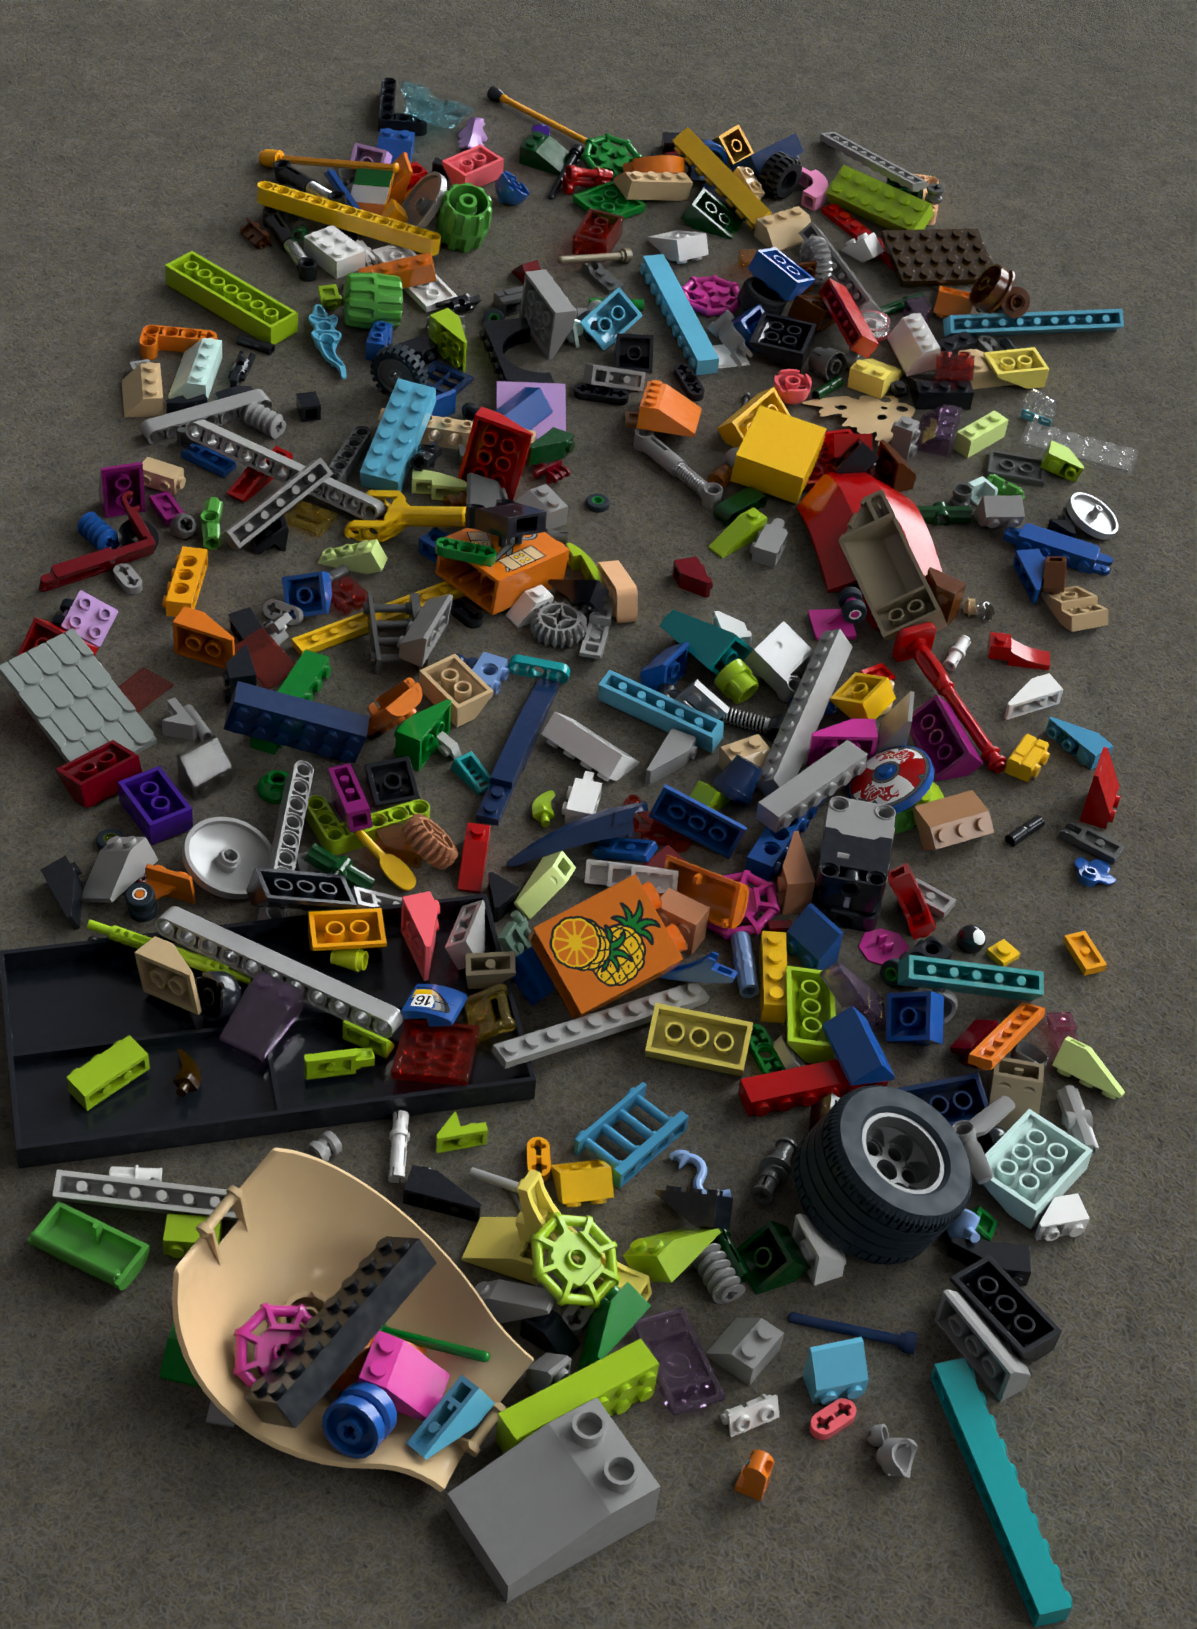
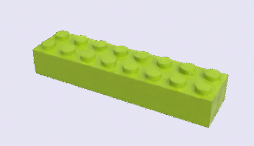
M190 251L165 265V281L168 286L255 338L277 344L298 332V313L197 253Z

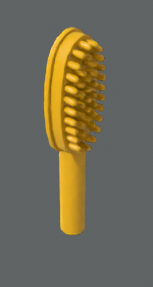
M363 830L354 833L380 861L382 872L392 884L402 891H410L415 887L416 877L403 861L392 854H385Z

